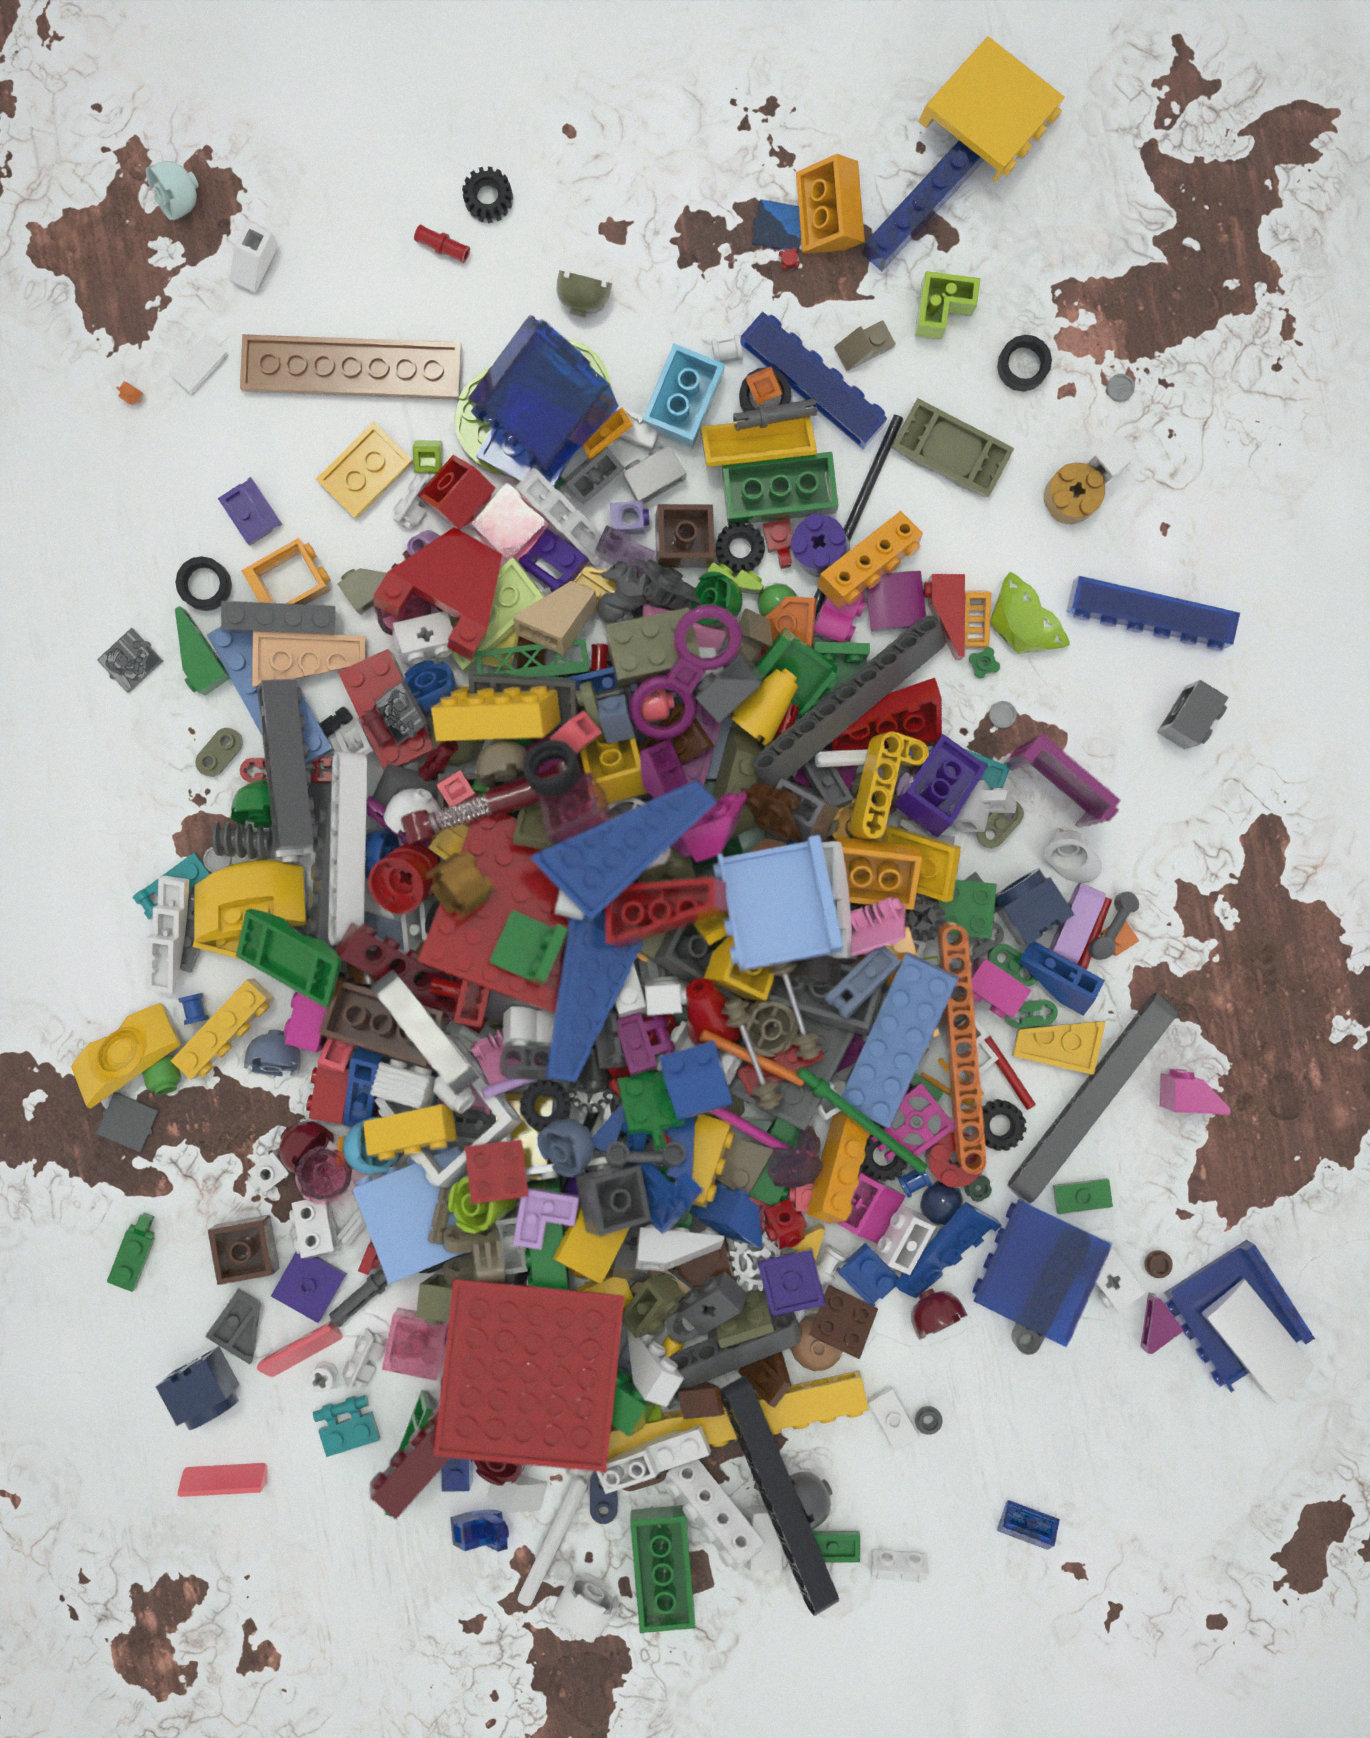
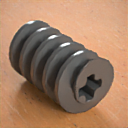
M215 821L212 830V847L217 856H222L226 852L228 857H233L236 853L239 858H244L247 854L250 859H255L258 855L261 860H266L269 857L273 846L271 826L268 833H264L263 825H259L257 832H253L252 824H248L246 831H243L241 823H237L235 830H232L230 822H226L224 829H221L220 822Z

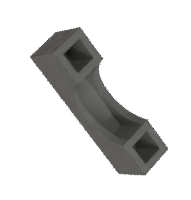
M221 601V631L230 633L262 631L335 635V606Z

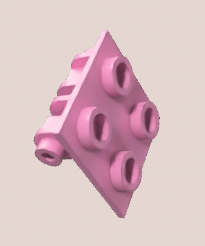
M893 897L879 901L878 904L876 902L873 903L874 913L869 905L865 906V911L863 907L850 911L852 926L851 956L860 953L865 954L875 948L887 944L892 945L905 938V904L901 905L899 898L893 899Z
M503 1028L502 1032L497 1029L495 1036L490 1033L489 1039L486 1037L479 1042L476 1041L474 1042L475 1045L470 1047L474 1056L477 1057L489 1085L508 1079L501 1074L499 1068L501 1053L506 1048L503 1045ZM513 1058L506 1060V1063L510 1066L520 1064L518 1060ZM540 1059L534 1061L536 1065L542 1063Z

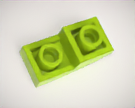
M713 562L707 570V573L720 572L737 583L743 593L760 594L763 591L762 579L750 570L748 573L741 570L736 578L732 576L734 572L722 563L718 566Z

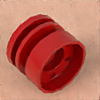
M408 843L403 844L378 861L371 869L368 880L370 892L383 909L392 913H408L416 909L433 894L431 886L435 883L433 878L427 880V872L439 865L440 862L437 856L423 845L410 847Z

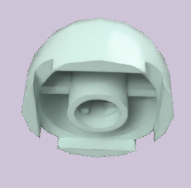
M173 161L158 162L146 168L150 189L155 187L158 196L154 198L169 220L181 218L194 208L197 199L196 188L199 186L192 172L187 173L183 166Z

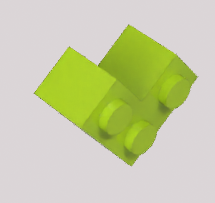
M926 271L921 283L915 336L942 339L947 326L948 313L972 316L977 307L981 278Z

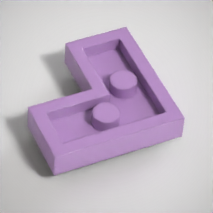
M528 1188V1197H521L513 1245L541 1250L546 1222L574 1226L579 1196Z

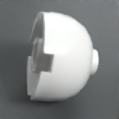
M406 789L392 797L386 807L383 818L390 829L398 834L399 830L404 832L400 820L401 817L419 810H428V813L437 811L438 813L441 808L427 790Z

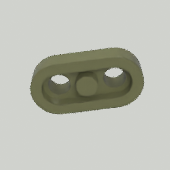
M591 681L580 684V690L576 691L579 706H585L587 715L602 732L598 737L604 736L599 719L598 700L594 686Z
M232 728L218 730L197 755L195 760L197 770L201 774L210 777L219 775L243 746L241 734ZM229 736L231 743L228 746H224L223 739ZM211 757L213 759L212 766L207 767L205 765V760Z
M1017 801L1016 810L1011 819H1006L1004 813H990L985 832H977V840L982 846L986 848L1000 846L1021 823L1024 811ZM988 829L993 830L995 833L992 840L986 837Z

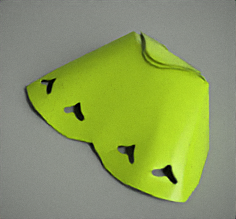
M1009 572L1003 580L990 619L997 633L1018 654L1069 646L1070 641L1061 622L1053 612L1041 607L1039 596L1034 588L1013 572ZM1009 580H1011L1013 584H1016L1017 587L1010 588ZM1024 593L1027 594V598H1029L1031 602L1023 600ZM1044 618L1047 619L1048 624H1052V627H1044ZM1056 635L1059 636V640L1062 643L1054 642Z

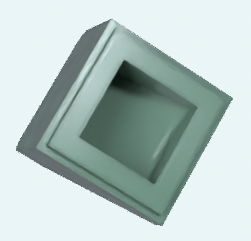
M741 1117L765 1132L773 1122L771 1118Z

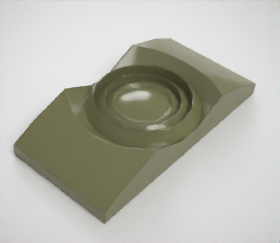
M919 398L914 403L892 445L895 451L915 464L935 471L957 486L987 498L990 497L1015 449Z

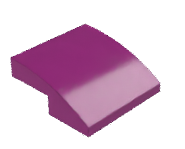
M921 571L886 573L881 576V580L872 589L866 588L872 632L910 628L918 620L926 617Z

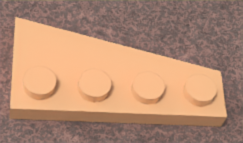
M253 631L252 688L257 687L262 680L298 679L348 668L365 660V636Z

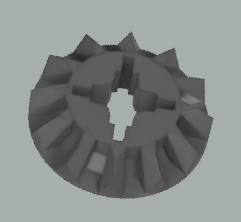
M926 897L919 900L915 899L914 910L905 909V926L910 928L912 939L929 941L937 937L940 926L945 923L944 910L936 901L928 900ZM929 912L927 918L930 924L921 922L917 925L918 918L915 913L924 915Z
M580 1073L576 1082H570L568 1088L570 1101L578 1110L585 1113H596L603 1110L610 1103L613 1096V1090L608 1086L611 1082L610 1078L607 1076L606 1089H602V1092L593 1093L591 1103H589L588 1095L579 1091V1089L584 1088L580 1084Z

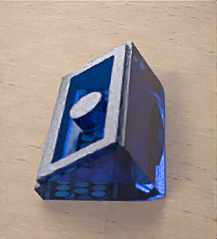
M1007 1500L997 1531L1049 1550L1055 1546L1060 1519Z

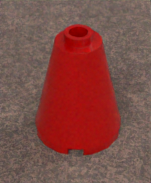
M707 978L695 979L686 988L688 1036L693 1045L704 1044L706 1042L699 1040L705 1029L735 1043L740 1036V1028L727 1026L726 1022L730 1019L729 1015L721 1013L725 1008V1003L729 1000Z

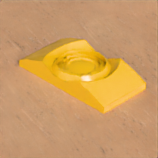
M158 1003L127 1016L118 1030L107 1037L90 1042L76 1057L71 1068L86 1107L93 1108L181 1045L163 1004Z

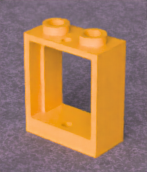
M297 538L241 570L259 603H275L261 575L300 553L318 585L285 604L306 605L331 591L327 584L331 580L323 566L318 568L314 558L317 555L309 542L304 544Z

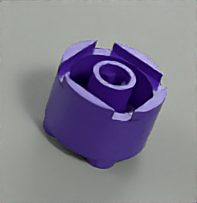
M811 514L794 530L791 548L802 569L814 577H820L824 570L850 551V543L842 525L836 519L827 515ZM826 544L824 548L821 546L817 548L818 545Z

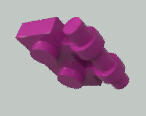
M641 1013L617 1020V1035L631 1076L658 1068L655 1057L667 1055L676 1050L674 1042L670 1041L666 1030L668 1027L666 1018H662L661 1014L650 1015L651 1021L645 1023ZM655 1032L659 1044L651 1046L647 1033Z

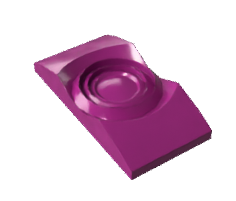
M670 739L641 751L642 784L653 796V799L688 784ZM682 836L672 844L684 857L692 855Z

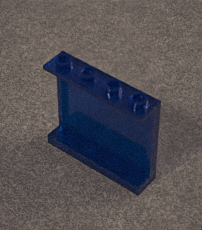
M1018 1199L1017 1203L1012 1202L1008 1208L1005 1217L1009 1218L1006 1228L1001 1227L997 1233L994 1242L998 1246L995 1253L990 1252L985 1260L983 1268H986L987 1271L984 1278H978L974 1285L972 1293L976 1294L973 1301L1067 1348L1110 1253L1113 1242L1093 1235L1026 1203L1025 1200Z
M1247 1239L1164 1292L1169 1300L1165 1303L1174 1317L1179 1316L1184 1323L1181 1327L1189 1340L1194 1339L1198 1345V1348L1195 1349L1196 1353L1204 1364L1208 1362L1212 1367L1213 1371L1210 1372L1213 1380L1219 1387L1224 1386L1230 1392L1234 1391L1231 1384L1249 1374V1372L1201 1313L1243 1278L1296 1343L1301 1341L1304 1344H1308L1315 1339L1256 1245Z

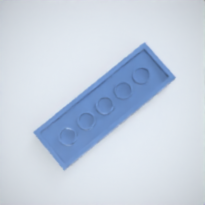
M221 627L207 634L262 735L257 687L252 688L253 633L222 632ZM301 691L302 701L298 705L299 714H303L305 720V729L301 732L302 741L306 742L308 747V756L304 758L305 766L334 751V748Z
M909 952L905 954L842 1093V1098L866 1117L887 1128L892 1125L960 977Z

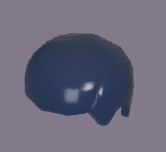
M936 1181L932 1186L924 1190L920 1207L923 1215L933 1224L946 1225L956 1210L963 1205V1197L958 1187H949L940 1181Z

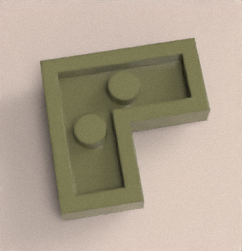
M764 1288L762 1291L758 1289L747 1292L742 1314H738L716 1327L721 1349L775 1332Z

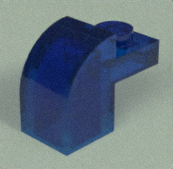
M490 1509L470 1511L450 1517L452 1543L459 1549L469 1551L482 1546H487L497 1552L508 1549L507 1538L509 1537V1529L505 1520H503L502 1511Z

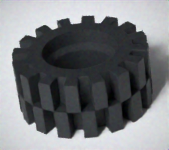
M483 166L478 167L479 172L471 171V178L466 176L464 180L466 185L462 186V195L466 208L470 211L473 218L477 216L481 222L487 219L488 223H493L492 218H496L498 222L502 220L500 215L503 214L506 217L508 208L511 209L513 205V193L507 176L505 174L502 175L499 169H496L495 172L493 167L488 166V170L484 171ZM493 186L497 189L498 197L493 203L484 204L479 201L477 195L482 187Z
M740 521L739 524H735V522L730 523V526H725L717 537L715 549L718 557L717 560L719 563L730 568L734 574L741 570L745 572L753 571L761 563L765 551V540L760 534L761 531L758 528L755 529L751 523L749 525L744 524L745 521ZM744 538L750 543L751 551L746 557L737 558L731 554L729 546L734 539Z
M537 1080L536 1083H531L523 1091V1096L520 1098V1112L526 1123L535 1130L543 1131L547 1125L554 1121L569 1118L571 1108L570 1097L565 1088L558 1082ZM542 1095H550L556 1100V1110L550 1116H541L535 1111V1102Z
M995 1099L993 1102L988 1101L984 1107L982 1106L985 1145L996 1151H1008L1010 1147H1017L1018 1141L1024 1139L1022 1135L1024 1132L1026 1133L1027 1129L1025 1127L1026 1119L1023 1117L1022 1111L1012 1103L1000 1099ZM996 1115H1005L1010 1121L1009 1131L1001 1136L993 1134L990 1130V1122Z
M870 1135L864 1150L866 1156L861 1164L863 1170L873 1179H879L883 1182H886L888 1179L890 1181L895 1180L894 1177L896 1176L900 1177L903 1174L902 1171L907 1169V1163L898 1155H895L892 1162L888 1165L882 1166L875 1163L873 1152L881 1142L878 1140L873 1143L870 1139L872 1135Z

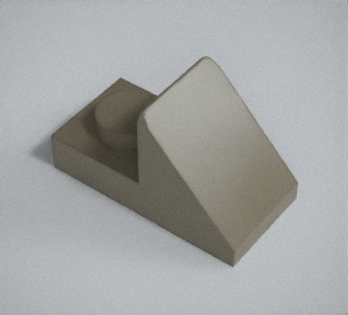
M881 320L864 330L862 326L858 327L835 345L834 349L847 372L892 349L896 343L884 320Z
M745 608L739 622L742 643L737 655L742 651L755 665L761 647H772L773 644L770 619Z

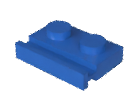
M866 1242L845 1261L846 1264L842 1268L838 1267L836 1269L840 1276L872 1306H875L874 1303L879 1298L883 1299L896 1287L894 1283L899 1278Z

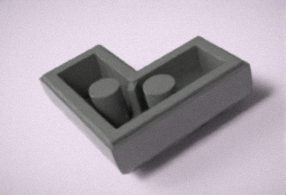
M387 764L372 797L384 807H387L392 797L402 790L425 789L436 800L438 797V776L436 775L434 780L428 782L421 779L416 770Z

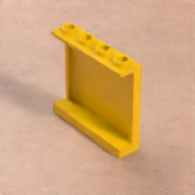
M987 36L926 104L918 122L927 129L935 120L998 170L992 180L996 183L1002 175L1007 177L1017 164L1015 160L1018 157L1021 159L1025 157L1032 147L1031 141L1034 139L1037 142L1047 130L1045 125L1048 122L1053 124L1062 112L1059 107L1065 96Z

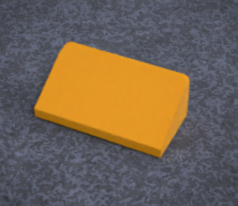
M623 407L580 441L590 460L633 426V418Z

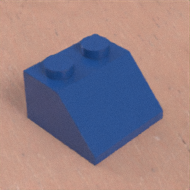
M715 1041L659 1057L665 1083L678 1120L733 1105L721 1055Z
M716 1183L717 1192L713 1202L708 1201L706 1208L693 1204L689 1213L717 1234L761 1248L762 1235L759 1207L749 1200L750 1195L745 1191L735 1188L733 1192L728 1187Z

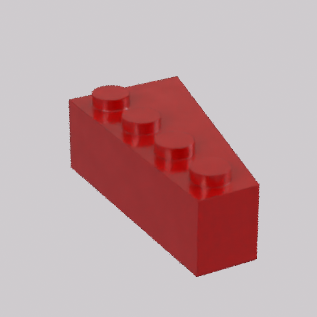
M932 678L886 695L830 742L831 751L866 750L874 736L888 732H896L924 743L937 742L942 735V697L936 679ZM886 740L884 741L885 749L889 748L888 742Z
M713 877L629 884L606 906V944L622 947L727 911L726 882Z

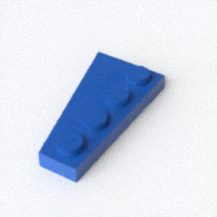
M965 1202L924 1248L911 1274L908 1275L902 1272L894 1284L899 1291L917 1298L919 1294L923 1293L943 1276L942 1270L945 1267L955 1266L963 1259L961 1254L972 1245L975 1248L984 1241L983 1235L991 1229L994 1231L998 1230L1002 1224L993 1216Z

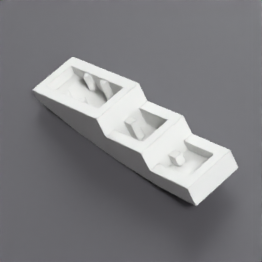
M532 468L515 487L556 531L574 548L588 557L589 562L594 567L612 550L613 546L537 469Z
M821 842L843 943L842 952L823 955L821 958H852L850 899L841 842Z
M170 876L158 878V905L153 907L152 935L147 937L146 990L171 994L175 992L186 931L189 879Z

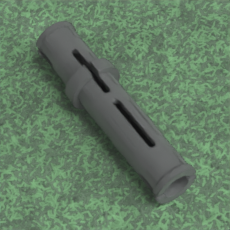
M814 398L767 408L762 405L757 406L756 410L733 413V422L741 421L734 424L736 431L756 426L766 428L768 424L816 416L817 407H813V405H816V401Z
M383 1269L369 1275L366 1278L367 1281L329 1313L331 1321L336 1326L341 1327L377 1294L381 1295L385 1291V1287L388 1284Z

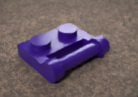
M547 528L528 553L522 555L518 560L526 572H529L550 587L551 592L570 581H574L590 561L586 555ZM540 558L563 575L556 579L535 563Z

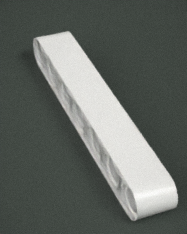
M335 752L332 760L328 938L332 946L339 944L352 922L359 926L364 923L367 758L364 753Z

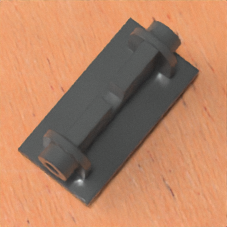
M614 1008L609 1011L604 1025L595 1040L599 1069L626 1067L625 1054H623L617 1035V1020L619 1016L618 1013H615Z

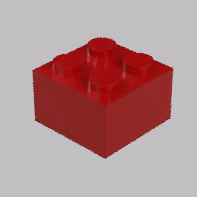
M452 455L417 496L440 518L460 530L471 522L473 514L479 507L490 500L491 493L496 488L473 465Z

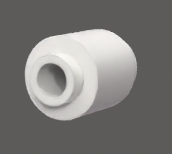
M440 1075L434 1081L435 1087L433 1092L452 1111H457L460 1114L473 1104L475 1097L472 1095L473 1091L469 1087L456 1096Z

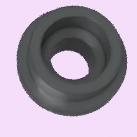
M925 1406L917 1411L915 1425L921 1433L931 1435L940 1430L943 1419L939 1410L932 1406ZM926 1416H932L933 1421L926 1424L923 1422Z

